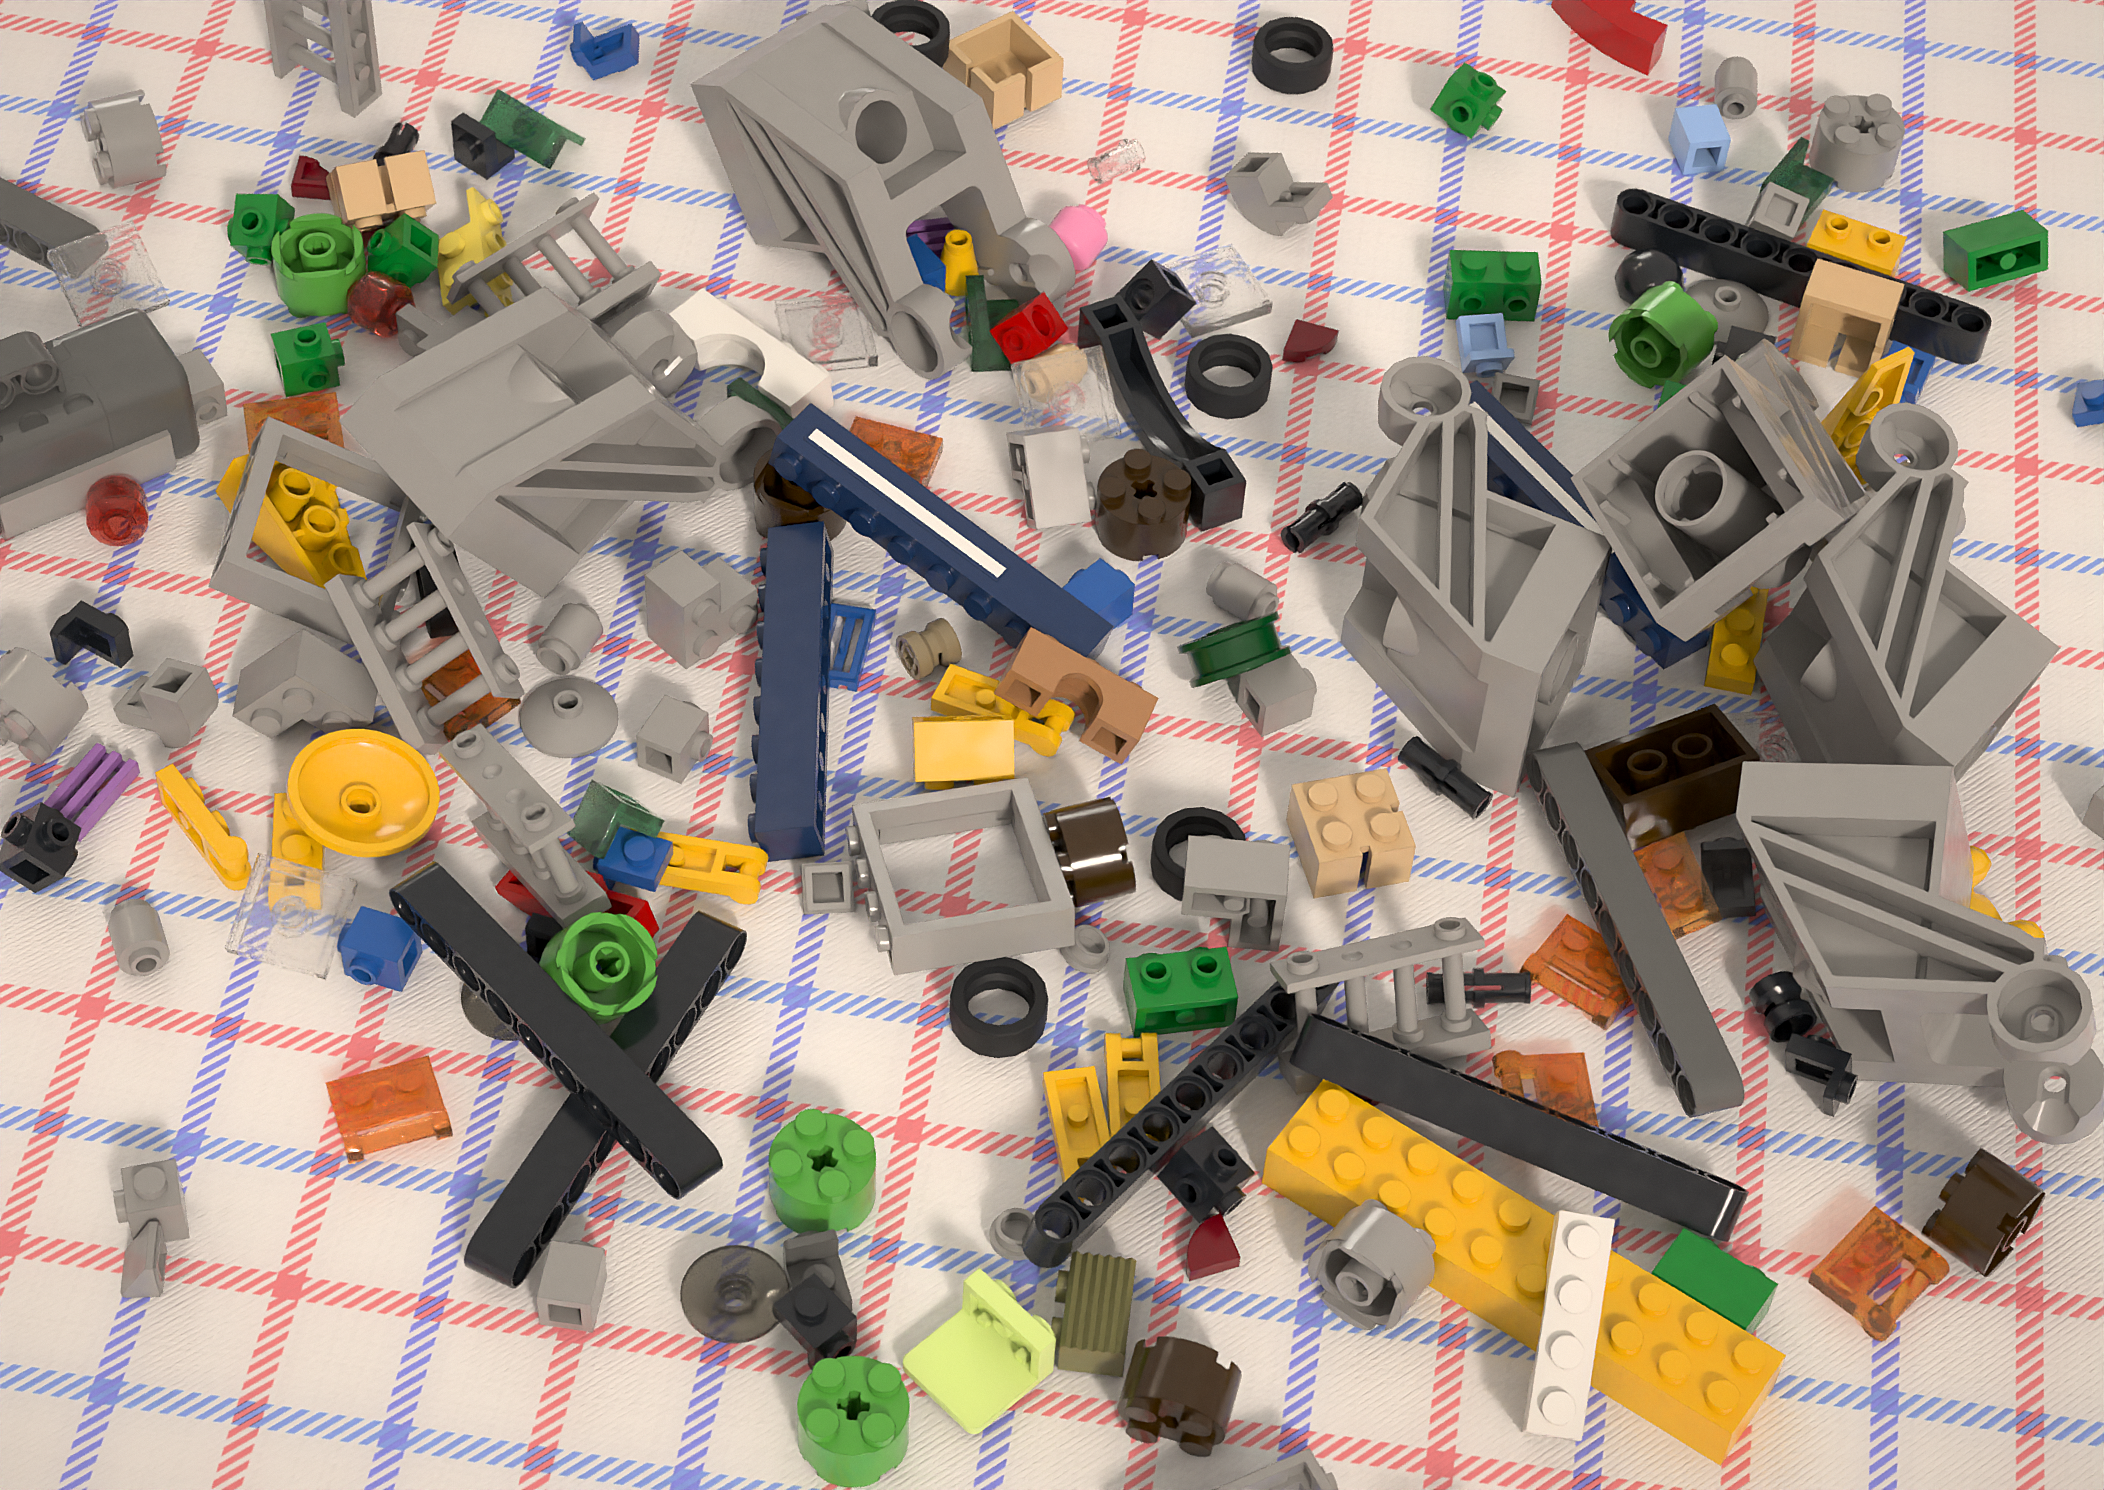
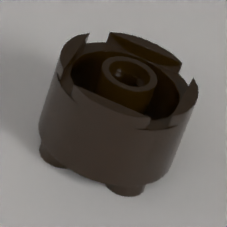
M772 449L764 453L758 460L753 473L754 517L756 530L759 535L768 538V528L824 521L830 541L836 538L844 529L847 521L831 509L819 505L811 494L796 483L784 479L769 464Z
M1131 449L1125 453L1123 458L1108 465L1101 473L1097 484L1095 526L1099 533L1098 538L1101 544L1112 554L1130 561H1143V556L1158 554V559H1161L1177 551L1187 535L1191 499L1190 475L1174 463L1164 458L1150 455L1144 449Z
M1111 796L1043 813V821L1075 908L1136 892L1133 861L1128 862L1125 847L1129 845L1117 805L1114 799H1111Z
M1980 1148L1968 1163L1964 1172L1966 1176L1964 1177L1956 1172L1945 1184L1939 1199L1946 1204L1942 1210L1937 1209L1924 1225L1921 1235L1975 1272H1979L1984 1277H1989L2013 1251L2014 1248L2010 1245L2020 1232L2025 1234L2044 1201L2045 1193L2036 1183L1993 1154Z
M1159 1336L1155 1346L1149 1347L1145 1346V1339L1138 1341L1134 1348L1117 1406L1119 1415L1128 1423L1125 1431L1126 1434L1144 1443H1155L1158 1437L1180 1442V1449L1190 1455L1198 1457L1210 1456L1213 1446L1220 1444L1225 1438L1242 1378L1240 1368L1231 1361L1228 1370L1216 1362L1219 1354L1218 1351L1187 1339Z

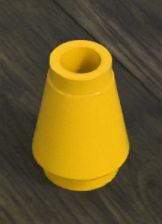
M952 230L945 237L940 260L946 265L945 293L951 296H964L970 293L978 283L979 271L972 236L964 230Z

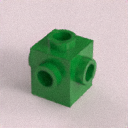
M1464 62L1448 79L1430 110L1445 120L1452 130L1472 139L1482 127L1489 131L1503 112V109L1498 104L1507 91L1498 86L1490 75L1479 72Z
M236 194L234 215L230 218L227 226L230 246L244 256L245 261L248 263L271 265L273 261L271 251L272 240L278 231L281 235L290 228L289 222L294 220L295 208L279 194Z
M404 213L385 229L377 230L370 238L367 245V273L378 282L386 284L401 295L417 283L424 282L431 272L438 268L439 235Z
M325 322L271 333L275 365L286 398L340 386L338 367L345 366L344 354L339 338L331 340Z

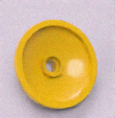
M339 730L313 740L295 758L287 781L288 804L300 827L310 837L325 847L351 856L382 857L408 849L420 841L430 830L439 807L440 792L438 781L426 759L406 742L389 734L374 730ZM354 811H361V812H363L364 814L356 813V812H354Z

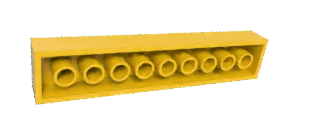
M1323 1079L1267 1148L1262 1183L1334 1228L1348 1211L1361 1206L1365 1200L1374 1199L1381 1202L1389 1212L1399 1216L1413 1228H1420L1426 1231L1433 1238L1436 1245V1250L1432 1254L1435 1274L1428 1286L1536 1352L1544 1307L1547 1278L1546 1268L1554 1215L1339 1085ZM1610 1250L1590 1386L1721 1466L1774 1388L1786 1355Z

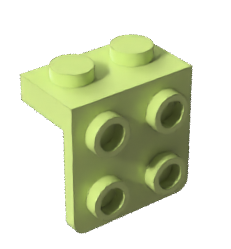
M979 1268L963 1282L962 1309L904 1356L903 1371L965 1431L970 1434H978L1053 1372L1056 1338L1053 1330L1042 1317L1038 1315L1031 1316L1017 1303L1015 1295L1004 1282L998 1279L993 1281Z

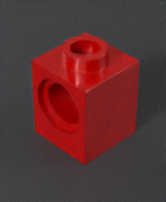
M1043 291L1010 311L989 331L1012 366L1016 368L1048 349L1069 328Z

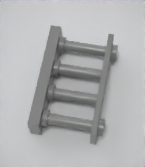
M264 0L274 74L276 77L282 79L299 64L338 84L341 111L354 118L382 95L371 0ZM303 6L328 18L330 30L305 18ZM307 38L332 51L335 63L310 51Z
M593 192L580 201L577 197L571 198L556 211L554 217L476 264L472 260L462 265L452 276L454 282L446 298L451 304H454L471 293L489 316L499 312L506 307L486 283L506 272L525 296L541 289L542 287L521 263L540 250L580 299L578 302L579 306L575 309L598 327H601L651 295L662 274L651 261L638 269H635L633 266L627 267L589 220L600 199ZM574 229L614 278L612 281L613 285L603 291L599 287L594 288L557 244V239Z
M412 522L406 528L416 545L414 549L368 581L364 577L338 574L326 582L324 586L403 741L420 754L435 755L438 753L437 749L449 743L443 732L446 721L489 692L492 693L493 697L514 699L520 698L525 692L518 680L520 672L517 665L504 653L452 553L454 551L453 542L448 540L435 525ZM426 565L438 589L391 622H387L378 605L379 596ZM448 607L459 632L410 665L399 646L401 638ZM469 649L482 674L433 707L430 706L421 689L422 681Z
M481 723L470 730L458 734L452 741L437 749L440 757L480 798L488 810L471 821L477 835L563 929L587 914L593 912L603 913L612 907L606 892L562 847L558 839L576 827L573 819Z
M1446 917L1437 920L1434 925L1321 951H1298L1290 954L1286 959L1270 962V972L1287 994L1295 992L1298 1036L1301 1033L1308 1013L1317 1014L1315 987L1344 981L1347 1025L1436 1062L1491 1049L1489 1028L1471 1008L1466 1009L1462 953L1485 948V941L1465 917ZM1442 958L1445 1011L1439 1016L1417 1020L1414 964ZM1393 970L1397 1023L1389 1028L1369 1032L1365 976ZM1293 1050L1278 1053L1279 1071L1296 1095L1314 1091L1323 1080L1290 1064L1289 1060Z

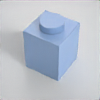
M1717 104L1675 108L1668 140L1682 175L1724 171L1731 138Z

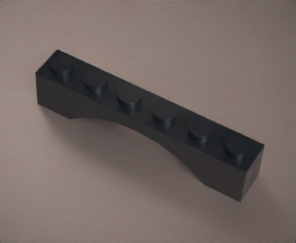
M1117 295L1080 307L1077 346L1150 455L1164 458L1190 475L1191 499L1189 515L1200 532L1241 519L1246 479L1224 448L1214 446L1205 440L1182 415L1156 368L1141 324L1123 297Z

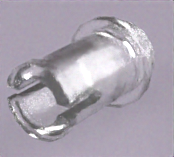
M1125 138L1120 140L1119 146L1096 157L1089 158L1087 165L1094 181L1102 184L1106 180L1125 171H1138L1141 164L1145 163L1146 156L1138 140H1128Z

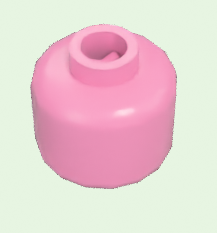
M1082 204L1077 207L1066 206L1058 212L1049 224V227L1056 232L1066 245L1072 257L1074 268L1077 271H1084L1089 268L1107 244L1106 222L1096 210Z

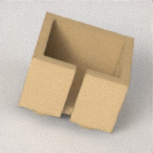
M1014 11L949 41V55L943 65V69L982 97L994 130L1024 116L1025 107L1032 112L1062 97L1064 59Z
M425 150L385 157L384 166H377L376 159L335 167L326 177L334 215L341 217L342 224L353 229V224L361 234L377 230L378 226L383 225L382 221L391 219L395 221L404 213L420 222V218L427 216L426 211L436 204Z
M1817 258L1803 295L1787 357L1826 368L1838 333H1842L1847 336L1834 371L1860 378L1872 363L1881 360L1905 284Z
M1387 768L1291 785L1286 821L1313 898L1357 891L1363 858L1362 853L1369 852L1363 881L1366 889L1409 882L1416 845L1403 811H1398L1400 802Z

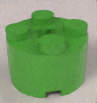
M315 213L303 215L290 221V228L281 235L278 231L271 244L278 294L284 304L288 306L290 314L298 318H305L308 316H330L338 313L350 314L359 309L361 299L367 290L368 277L362 235L353 224V229L342 224L341 217L332 214Z
M1666 281L1660 286L1648 289L1623 311L1610 325L1608 336L1609 342L1613 339L1615 341L1618 351L1613 356L1622 371L1637 384L1652 389L1655 385L1664 386L1666 380L1680 383L1710 355L1714 346V334L1718 330V322L1713 314L1703 310L1696 300L1685 293L1679 284L1673 281Z
M593 912L558 932L546 945L538 965L597 1025H602L638 1007L650 996L657 981V976H655V960L658 959V954L651 935L632 917L620 913L616 915ZM597 963L602 967L600 972L596 969Z
M806 1109L800 1112L795 1120L783 1127L774 1138L769 1151V1192L771 1201L776 1209V1214L781 1222L798 1234L806 1231H839L847 1228L848 1232L863 1223L873 1208L876 1196V1151L874 1138L871 1133L846 1117L822 1113L817 1109Z
M845 1356L836 1359L825 1358L814 1365L812 1373L807 1377L800 1389L797 1401L798 1447L804 1460H807L817 1470V1475L826 1482L849 1488L869 1486L879 1481L881 1475L893 1467L895 1469L902 1462L909 1440L910 1402L907 1389L901 1380V1374L898 1369L892 1364L882 1363L862 1356Z

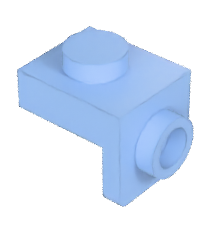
M1503 313L1459 316L1455 323L1462 373L1476 372V376L1481 378L1494 377L1495 372L1503 373V370H1506L1515 358L1514 349L1507 348Z

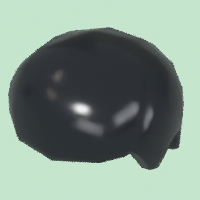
M1644 248L1630 253L1622 260L1614 277L1620 298L1629 304L1634 303L1648 289L1660 286L1666 281L1676 282L1684 291V276L1676 257L1660 248Z

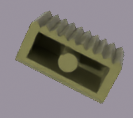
M1075 1251L1071 1254L1070 1270L1058 1271L1055 1302L1065 1303L1063 1318L1052 1317L1051 1329L1056 1338L1055 1351H1059V1370L1123 1377L1136 1260L1132 1257L1124 1259L1121 1256L1114 1258L1111 1255L1104 1257L1099 1253L1092 1255L1089 1252L1082 1254L1079 1251Z

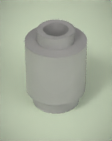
M1738 56L1730 57L1721 63L1715 73L1714 104H1717L1719 112L1723 117L1742 119L1751 115L1757 107L1758 74L1748 59Z
M1223 562L1219 564L1212 572L1206 586V592L1209 596L1213 597L1215 605L1241 620H1250L1275 612L1279 605L1277 586L1239 563L1231 565L1228 562Z
M567 603L562 606L538 640L539 648L536 651V656L546 669L558 675H566L570 670H575L581 665L603 633V626L596 611L588 605L581 603Z
M129 899L113 908L108 922V930L119 968L127 974L136 976L151 975L162 968L169 959L170 951L158 912L148 902L141 899Z

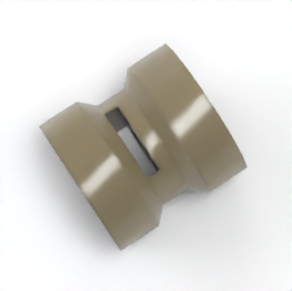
M938 618L927 623L924 631H909L898 636L896 639L900 660L905 670L914 680H920L931 675L933 669L938 665L949 667L950 664H956L962 659L959 639L953 627L944 618Z

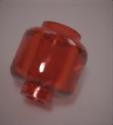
M378 271L363 275L351 285L347 293V312L350 320L357 326L382 338H389L398 334L396 312L408 303L416 308L413 293L407 285Z
M124 476L106 477L92 485L85 500L86 525L90 534L96 540L108 546H125L141 538L148 527L149 519L148 499L144 489L136 481Z

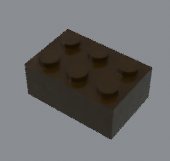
M1716 704L1584 750L1632 850L1648 846L1656 841L1736 813L1743 761L1760 762V755Z

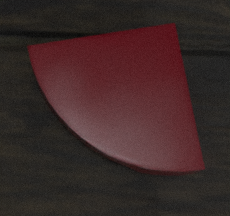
M299 155L291 183L292 197L331 200L326 180L329 172L320 166L318 160Z
M1296 319L1284 347L1282 360L1287 362H1305L1306 357L1318 355L1322 352L1323 355L1329 353L1337 343L1339 330Z
M1220 1214L1204 1221L1191 1236L1186 1256V1273L1189 1281L1239 1267L1241 1257Z

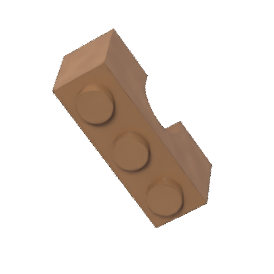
M1030 627L1014 650L994 691L995 695L1037 717L1050 698L1061 697L1074 702L1081 709L1085 718V728L1079 741L1119 764L1124 762L1140 741L1159 699L1143 690L1138 684L1125 680L1102 667L1095 660L1082 656L1059 643L1054 637L1043 634Z

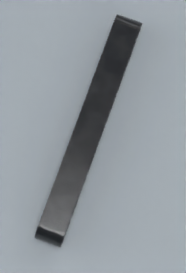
M1626 189L1617 196L1610 234L1612 239L1622 246L1633 250L1660 248L1676 257L1681 267L1715 279L1741 283L1758 294L1798 308L1801 306L1803 295L1817 258L1905 284L1888 340L1900 342L1961 365L1973 364L1981 358L1992 320L1985 310L1977 306L1642 189Z
M433 861L389 889L390 900L404 922L672 1198L676 1200L682 1199L722 1170L723 1161L720 1153L703 1131L559 987L536 961L440 864Z
M702 911L696 912L691 917L656 968L655 976H657V981L650 996L641 1005L627 1012L609 1036L655 1084H657L737 965L747 942V932ZM571 1093L481 1222L465 1252L464 1264L466 1267L512 1289H516L525 1280L617 1143L609 1132Z
M1278 981L1275 982L1039 1206L1022 1240L1023 1252L1030 1262L1043 1268H1054L1064 1263L1073 1252L1087 1241L1171 1160L1181 1146L1198 1134L1278 1056V1053H1282L1298 1037L1295 992L1287 994ZM1339 982L1315 987L1317 1014L1321 1015ZM1180 1104L1187 1106L1190 1110L1185 1109ZM1147 1135L1155 1137L1158 1141L1150 1139ZM1113 1166L1120 1167L1126 1173L1117 1171ZM1078 1197L1087 1199L1093 1206L1086 1205ZM1044 1230L1056 1233L1059 1239L1049 1236Z
M1308 1013L1289 1060L1290 1064L1309 1074L1720 1241L1728 1242L1749 1194L1743 1187L1724 1178L1316 1013Z

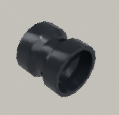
M1789 971L1770 974L1757 982L1749 993V998L1756 1011L1764 1014L1766 1017L1764 1026L1770 1038L1777 1043L1788 1042L1792 1033L1800 1036L1805 1035L1817 1022V1016L1809 1001L1803 1000L1800 997L1802 993L1801 986L1794 979L1793 973Z

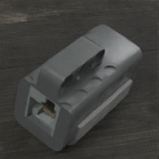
M136 308L127 309L44 343L39 335L29 331L16 333L0 340V534L4 540L88 508L176 469V460L186 457L197 450L200 444V436L186 371L144 311Z

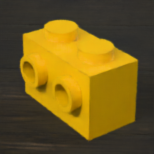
M1823 209L1807 243V247L1894 277L1907 237Z
M1010 714L912 717L913 776L915 782H924L925 789L954 788V781L974 780V785L1000 782L1003 779H1015L1014 720Z

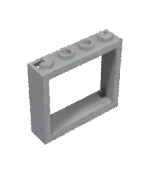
M268 416L252 443L208 587L354 645L326 589L246 557L274 462L278 461L400 512L385 568L416 547L406 527L412 522L423 523L426 515L376 461ZM410 576L379 596L378 605L387 622H391L400 615V612L394 610L396 601L400 602L404 596Z
M1028 777L852 805L853 825L845 827L848 853L850 856L858 855L859 859H855V872L859 889L868 888L869 891L865 892L869 922L878 921L879 925L875 926L878 952L887 951L894 975L1075 945V907ZM1008 824L1012 825L1039 903L904 925L880 845Z

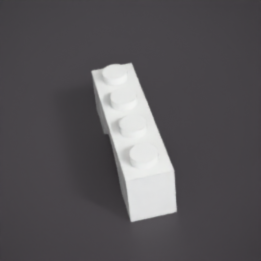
M702 288L669 314L681 326L697 350L698 358L694 366L697 370L703 371L719 365H740L753 369L762 375L758 383L762 410L768 412L782 429L810 403L824 413L834 407L831 387L832 379L822 365L818 363L813 364L802 357L791 344L786 341L780 342L767 333L756 320H748L736 312L725 299H717Z
M1562 1210L1558 1211L1554 1216L1546 1268L1547 1278L1541 1328L1529 1379L1522 1432L1575 1442L1582 1441L1615 1219Z

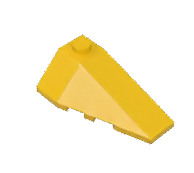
M1909 346L1872 363L1821 422L1861 485L1867 483L1862 478L1856 465V455L1862 437L1878 411L1890 404L1900 402L1915 353Z
M249 454L232 460L215 490L230 514ZM275 461L251 540L287 574L326 589L324 584L338 574L364 577L367 580L359 551L352 545L347 525L350 521L346 508H341L336 493L338 486Z

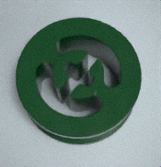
M1278 611L1225 626L1209 632L1205 636L1177 646L1179 654L1188 655L1195 677L1189 681L1191 688L1248 672L1292 653L1290 645L1282 646L1274 622L1280 618Z

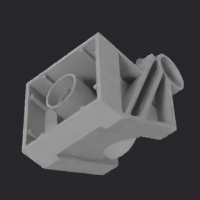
M823 5L690 84L755 244L825 253L858 306L875 328L877 335L890 338L899 356L919 376L929 380L941 377L967 360L973 348L961 336L956 335L950 326V315L956 305L955 302L941 289L929 284H923L906 239L908 226L939 205L955 230L967 231L972 236L974 253L979 264V275H983L989 284L1001 286L1008 297L1017 305L1024 304L1043 291L1051 303L1067 294L1075 285L1076 272L1073 260L1064 242L1044 222L1026 217L982 97L858 7Z
M547 287L535 291L379 376L339 420L344 428L448 540L543 598L550 594L634 501L687 503L701 501L705 503L717 488L727 491L741 489L754 482L753 473L758 460L764 453L773 448L776 436L783 430L768 412L744 401L738 396L730 397L718 403L698 422L694 421L666 399V397L683 385L693 371L698 358V352L692 345L688 335L668 313L660 310L644 312L628 321L612 337Z
M1765 338L1735 362L1724 355L1571 477L1572 482L1656 623L1685 642L1723 619L1753 596L1750 590L1752 586L1759 589L1778 588L1793 580L1806 566L1813 550V544L1848 523L1871 500L1814 413L1819 404L1813 392L1791 362Z
M1429 356L1408 357L1394 363L1384 373L1378 399L1379 427L1390 440L1401 445L1402 448L1396 457L1385 461L1363 496L1356 547L1366 556L1362 587L1344 616L1340 643L1446 760H1456L1462 766L1461 771L1476 783L1514 798L1527 774V753L1540 750L1585 666L1612 547L1604 535L1488 491V426L1486 424L1488 413L1469 406L1472 392L1468 379L1459 368L1445 360ZM1422 407L1428 409L1431 414L1424 416L1415 414L1413 410Z
M1906 402L1890 404L1877 412L1862 437L1856 455V465L1862 478L1877 493L1874 495L1866 491L1871 500L1848 523L1813 544V550L1809 557L1812 564L1803 577L1807 585L1806 589L1792 612L1766 638L1753 662L1802 763L1952 766L1957 783L1987 750L2060 647L1948 562L1964 502V489L1969 482L1951 469L1958 457V441L1952 428L1940 415L1924 406ZM1894 454L1906 456L1911 465L1904 466L1899 464L1895 460Z
M1743 761L1736 820L1742 839L1758 871L1761 881L1760 897L1765 913L1794 967V979L1800 986L1806 989L1837 1049L1852 1054V1073L1858 1075V1080L2003 1087L2010 1116L2019 1130L2033 1140L2060 1145L2075 1143L2092 1134L2104 1120V1066L2094 1050L2091 1049L2096 1033V1023L2090 990L2081 976L2068 968L2067 960L2064 957L2048 955L2045 938H2034L2018 927L1970 909L1974 864L1953 767ZM2052 1076H2059L2065 1079L2066 1086L2059 1092H2050L2045 1089L2044 1083Z

